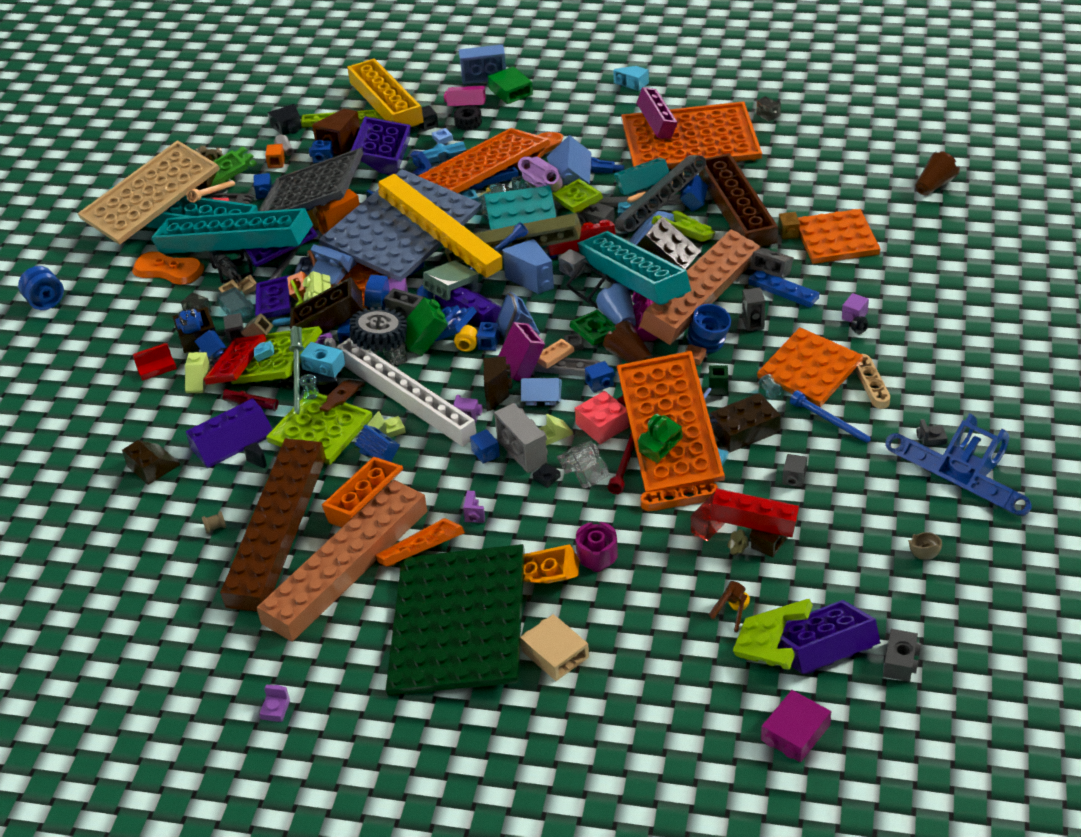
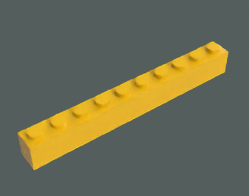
M392 174L378 182V193L381 198L387 200L402 214L410 218L412 222L419 225L424 231L432 235L434 239L441 242L444 247L451 250L485 278L502 270L501 254L396 174Z

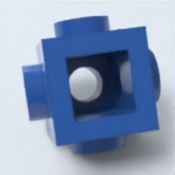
M313 141L312 147L309 148V156L312 157L313 163L333 158L332 141Z

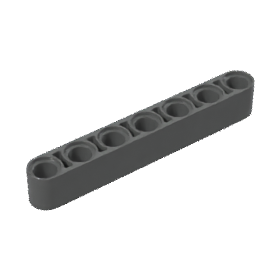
M701 155L687 156L615 220L616 229L623 232L634 231L705 168V158Z

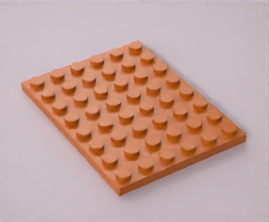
M744 101L669 109L678 122L671 139L658 138L642 112L621 115L633 167L660 157L666 160L668 169H674L689 155H701L704 158L730 153L735 162L762 159V151Z

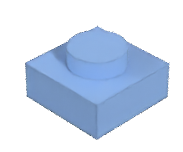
M446 128L432 132V138L438 144H446L453 140V135Z

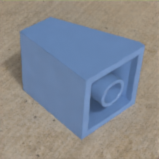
M568 135L547 156L548 162L558 169L564 185H568L578 179L590 184L592 153Z
M534 239L502 249L506 279L537 294L554 289L552 260Z

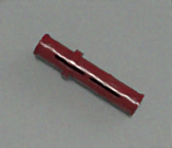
M225 389L223 392L224 401L235 402L240 405L250 399H254L261 408L273 411L278 409L279 401L277 399L247 394L246 391L236 392Z

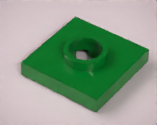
M598 310L570 321L569 326L593 346L603 342L609 331L613 332L616 329L614 327L615 324Z

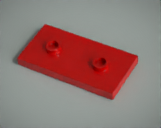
M265 335L235 338L203 379L205 384L236 381L253 359L254 348L267 340Z

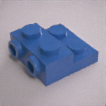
M458 305L444 308L442 312L445 314L448 326L435 341L459 333L477 312L472 306L467 309L465 307L460 309Z

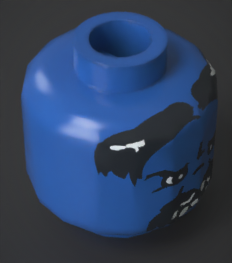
M196 309L181 311L178 314L179 318L175 319L177 328L182 329L184 334L200 331L201 326H203L201 313L197 312Z

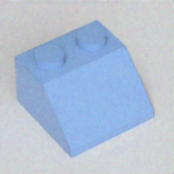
M521 378V401L526 402L527 406H536L537 402H545V405H556V402L561 401L562 380L559 378Z

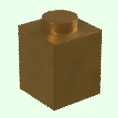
M796 212L779 213L778 228L782 239L799 238L800 223Z

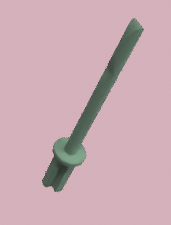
M292 326L289 350L294 352V411L298 415L300 412L299 351H303L304 347L302 346V328Z

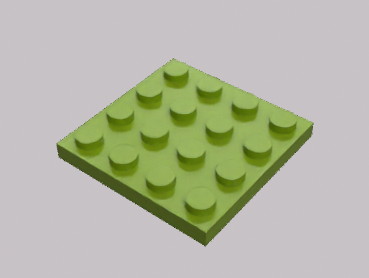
M319 326L302 329V346L304 349L310 342H317L318 337L322 333ZM291 330L268 333L265 336L267 339L265 343L268 341L272 342L274 355L259 362L253 357L236 381H231L232 384H245L265 380L272 381L274 379L290 377L294 370V352L289 350ZM299 351V364H300V362H301V360H300V354H301L303 351H301V352Z
M309 390L300 400L299 414L295 413L293 407L266 436L267 442L279 447L282 446L285 438L322 442L326 456L324 463L331 465L364 428L363 426L373 417L372 412L348 403L332 408L329 412L321 411L320 407L327 401V396Z

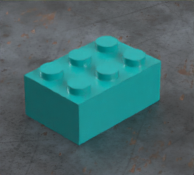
M659 157L616 172L614 176L619 192L632 196L637 194L636 191L638 190L646 191L651 189L652 185H655L669 173L666 160Z

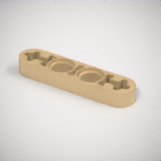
M862 354L863 361L855 368V371L873 406L885 409L890 404V394L872 359L868 355ZM869 373L873 376H865L864 374ZM870 386H878L879 388H878V389H874V388H871Z

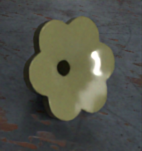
M739 529L737 532L733 531L731 533L728 548L731 549L732 555L743 553L748 548L749 542L744 530Z

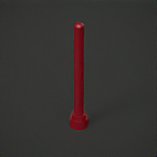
M632 432L616 476L610 479L607 486L609 492L613 494H621L625 486L623 477L635 446Z

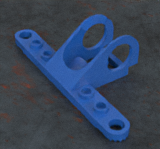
M969 413L965 421L962 420L943 455L898 433L890 434L885 441V446L891 453L1017 516L1027 515L1032 508L1028 497L987 477V474L1003 457L1008 446L1009 434L1006 430L1001 429L998 436L977 427V419L973 414ZM967 427L970 428L967 437L960 445V440L965 429ZM973 431L993 439L982 459L973 455L981 441V438L974 436L966 449L963 450L970 440ZM900 439V447L892 448V441ZM1000 441H1002L1001 447L997 455L992 460V455L994 453L995 448L1000 443ZM1019 500H1024L1026 502L1025 509L1016 510L1015 503Z

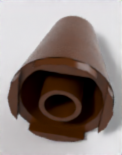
M944 151L934 152L916 182L917 192L922 195H928L955 179L960 173L959 166L957 167L955 164V158Z
M628 320L614 326L616 329L613 332L609 331L604 338L603 346L606 350L628 363L653 358L637 330Z

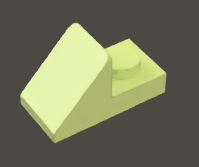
M378 411L368 423L369 426L378 428L390 438L406 433L405 426L399 416L384 420Z
M546 414L547 425L539 428L547 436L546 446L573 435V431L564 420Z

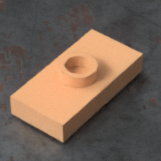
M560 339L542 351L537 363L548 369L573 353L574 346Z

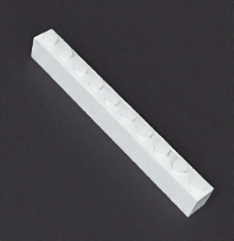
M350 338L336 346L337 349L343 350L344 367L462 447L470 442V436L476 434L475 420L370 350H364L363 346L359 348Z

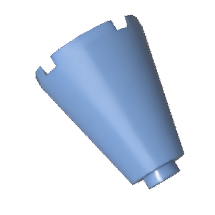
M612 284V287L602 289L596 299L598 309L615 325L628 320L635 327L636 319L629 289L623 284Z

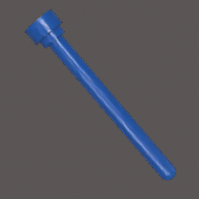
M519 222L514 226L513 232L493 249L499 253L517 237L520 238L529 233L527 228Z
M797 390L792 394L790 404L795 407H805L865 443L870 442L871 438L869 435L807 400L804 393Z

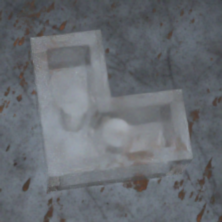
M591 440L578 444L557 456L565 473L574 471L583 489L591 487L610 476L607 464L602 461L598 454L597 446Z

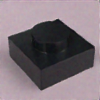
M547 463L543 464L533 473V480L547 488L561 477L560 471Z

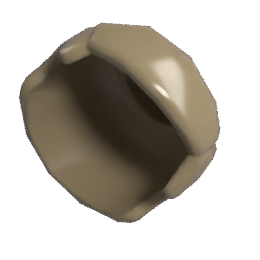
M923 532L918 535L913 534L912 539L908 540L912 554L921 560L935 558L942 549V540L931 532Z

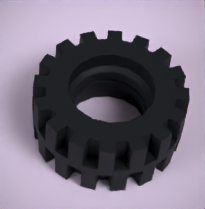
M472 105L461 106L460 109L457 108L454 111L455 126L458 129L461 128V130L466 129V131H469V129L474 130V128L477 129L482 124L481 110L476 106L472 107Z

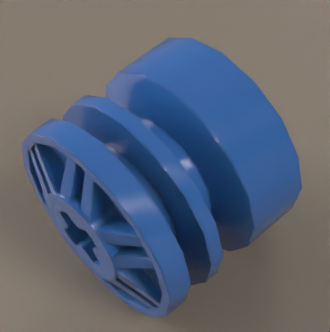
M703 304L698 306L694 311L687 332L688 343L706 348V353L719 351L724 345L731 325L730 314L718 305Z

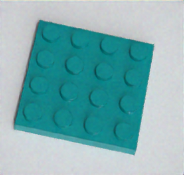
M549 186L484 194L490 230L514 226L519 222L524 224L556 217L552 191Z

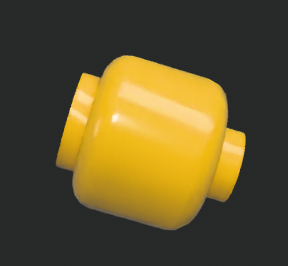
M465 325L459 333L455 334L454 344L457 349L464 352H470L475 349L478 333L476 328Z

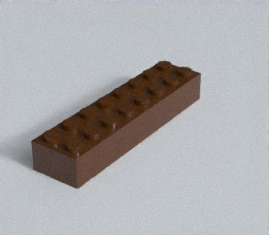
M731 154L705 158L706 166L699 173V177L708 185V192L731 229L745 238L754 241L760 247L778 243V226Z

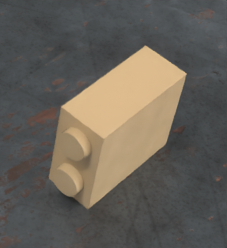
M554 614L547 619H543L537 626L526 631L520 637L522 652L555 681L589 658L588 643Z

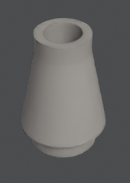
M280 134L275 137L274 144H283L284 153L287 156L294 153V149L287 136Z

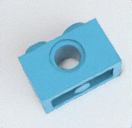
M310 342L300 354L303 370L333 378L336 377L345 365L343 350Z

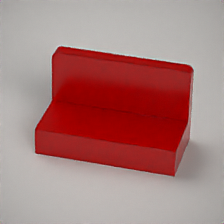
M168 343L133 354L135 365L142 381L177 369Z

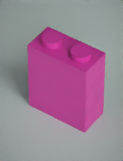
M485 86L449 87L444 93V102H447V106L484 105L486 102Z

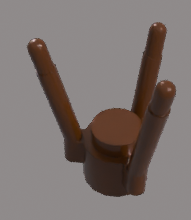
M730 581L723 595L709 613L710 618L714 619L726 601L734 604L740 601L734 632H738L744 602L747 598V595L744 594L746 588L738 582Z

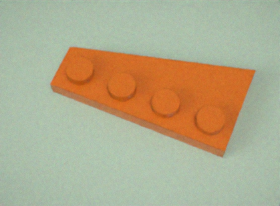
M443 518L376 554L375 557L378 563L386 567L393 566L398 561L462 535L465 532L461 525Z

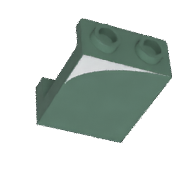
M451 261L424 272L423 288L447 301L450 300L451 290L461 286L472 291L478 289L479 273L456 261Z

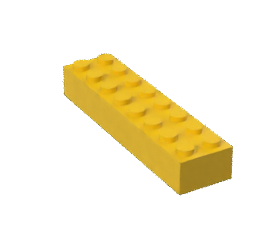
M375 58L347 67L350 83L384 120L411 126H417L424 122L421 105Z

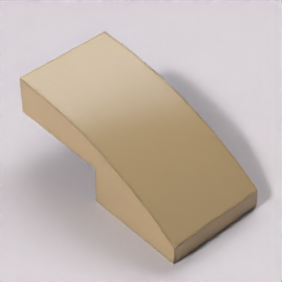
M248 275L237 283L232 279L218 289L226 299L238 298L255 291L256 281L251 275Z

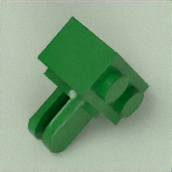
M655 414L647 424L648 431L640 435L638 447L640 453L658 464L683 438L682 426L665 415Z

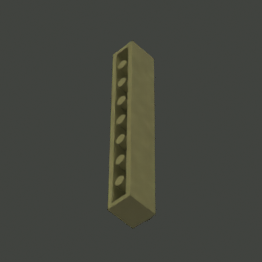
M577 213L524 223L523 225L529 233L524 237H517L505 248L534 239L540 247L580 239L581 224ZM509 226L473 234L491 248H494L508 237L515 227ZM445 247L444 252L449 262H465Z

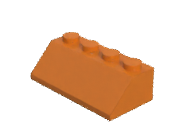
M371 458L322 504L328 523L342 528L403 470V466L380 458Z

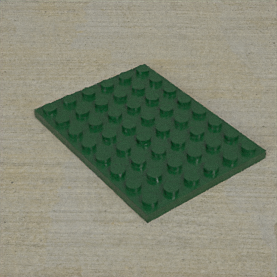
M523 544L411 556L401 560L385 689L388 696L518 683L525 557Z

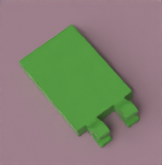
M243 146L236 152L232 150L214 160V163L218 164L220 170L217 171L211 187L224 183L248 169V166H255L257 164L254 159L250 161L254 156L251 153L243 155L247 151Z

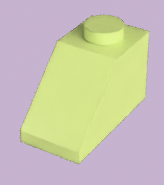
M207 352L188 354L185 363L186 393H204L206 384L203 379L211 370Z

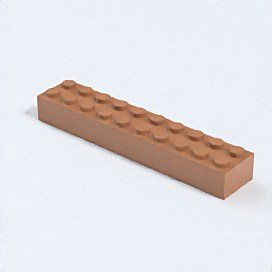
M731 229L687 270L691 291L681 298L669 300L664 305L653 302L644 311L639 326L671 345L690 326L694 311L698 306L712 304L751 266L753 252L760 249V246Z
M396 480L389 483L257 606L261 624L293 642L377 561L376 554L391 547L427 513L425 495Z

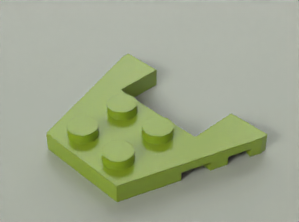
M677 210L671 212V214H674V220L677 222L666 219L683 235L701 242L714 238L716 233L710 226L701 224ZM654 216L651 223L655 224L661 216Z
M810 599L745 618L733 648L736 657L755 662L761 660L771 666L777 664L781 665L783 669H790L795 656L793 649H777L787 621L808 619L813 606Z

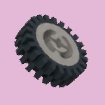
M370 307V311L365 308L363 312L357 311V315L353 314L350 319V339L359 348L363 346L364 350L370 347L371 351H375V348L379 349V352H383V348L390 351L391 347L396 349L397 345L401 346L406 340L407 321L400 312L396 313L394 309L389 312V308L382 310V307H378V310H374V307Z

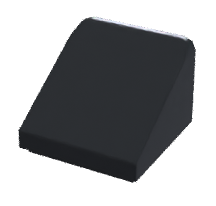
M255 442L245 446L246 460L254 465L266 468L265 455L259 444Z

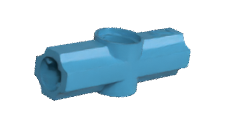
M459 142L446 146L444 144H437L433 149L422 152L430 164L436 162L442 164L465 152L466 148L464 142Z

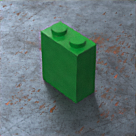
M514 66L488 76L489 89L506 104L533 95L532 81Z
M424 297L406 318L407 332L405 344L408 350L423 356L448 326L445 314L441 311L440 304L436 300H429Z

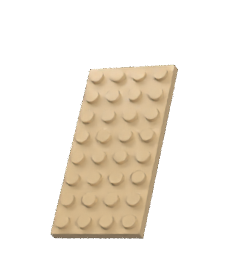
M177 140L81 210L78 216L120 245L183 198L188 190L195 189L219 171V166Z

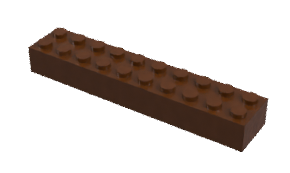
M284 439L220 594L225 608L258 612L257 606L274 591L326 459L322 442Z

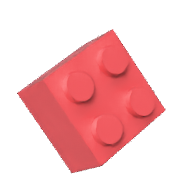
M606 391L575 407L576 425L599 444L630 427L626 407Z

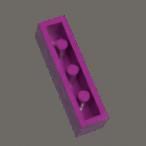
M642 87L636 104L655 135L660 139H671L678 122L657 89Z

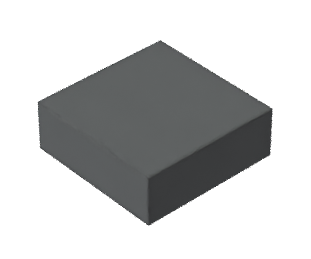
M579 334L564 335V340L574 346V351L584 350L582 336Z

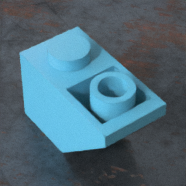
M630 66L613 70L615 84L640 91L642 87L649 83L648 69Z

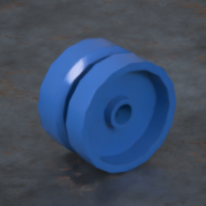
M34 266L27 269L21 275L18 282L19 292L34 309L48 310L56 306L63 297L64 287L62 282L47 267Z

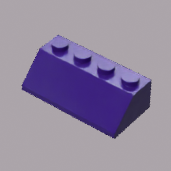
M464 286L451 290L450 300L447 301L435 295V300L443 308L448 306L451 308L458 305L460 309L464 307L467 309L473 306L477 312L469 322L478 328L481 322L496 323L502 306Z
M250 399L185 432L191 450L208 469L243 451L245 446L267 439L266 436L273 429L262 408L254 399Z

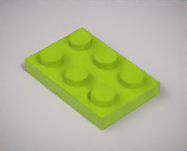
M581 179L552 193L554 200L573 213L581 212L584 208L594 205L603 199L600 191Z

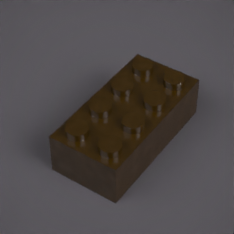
M349 277L290 310V329L292 326L301 327L302 329L319 326L322 333L328 332L331 328L341 325L346 320L352 318L353 314L357 315V311L363 312L362 291L354 280Z

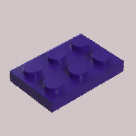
M289 275L256 283L255 316L261 313L266 319L290 313L291 296L289 295L287 280Z

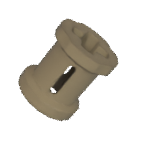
M221 511L207 518L205 516L201 517L207 534L221 527L223 529L226 528Z

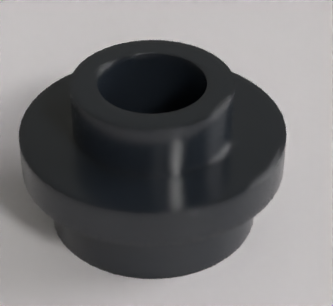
M859 316L853 319L851 328L856 334H862L867 330L868 320L866 317Z

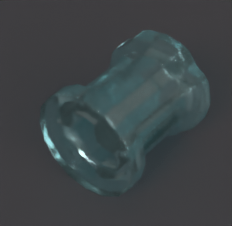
M311 374L302 376L299 382L303 387V397L306 399L316 398L319 395V390L316 388V377Z
M766 374L760 378L759 386L766 391L769 399L777 398L782 393V387L776 384L773 375Z

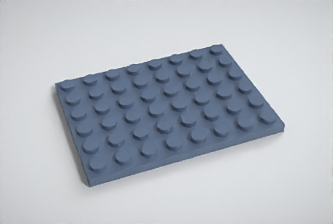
M401 169L396 173L398 177L461 225H465L482 209L481 203ZM377 189L319 238V245L350 255L356 262L401 282L443 244L434 239L432 235L424 231L419 225L412 222L410 218L402 214L387 200L381 198L378 193L379 189Z

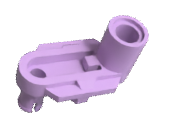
M528 156L522 157L519 160L518 167L525 181L535 187L549 186L551 191H558L562 187L563 181L556 167L538 156L533 158ZM552 177H556L553 182L549 181Z

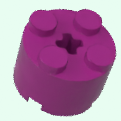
M590 522L582 525L577 530L575 539L576 555L583 566L592 569L594 572H600L603 568L612 565L618 558L617 535L611 525L605 522H599V524Z

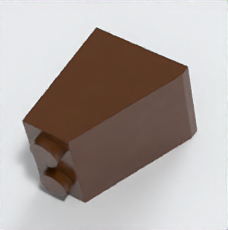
M342 109L314 123L312 128L315 141H332L335 156L349 152L353 147L360 126L358 111Z

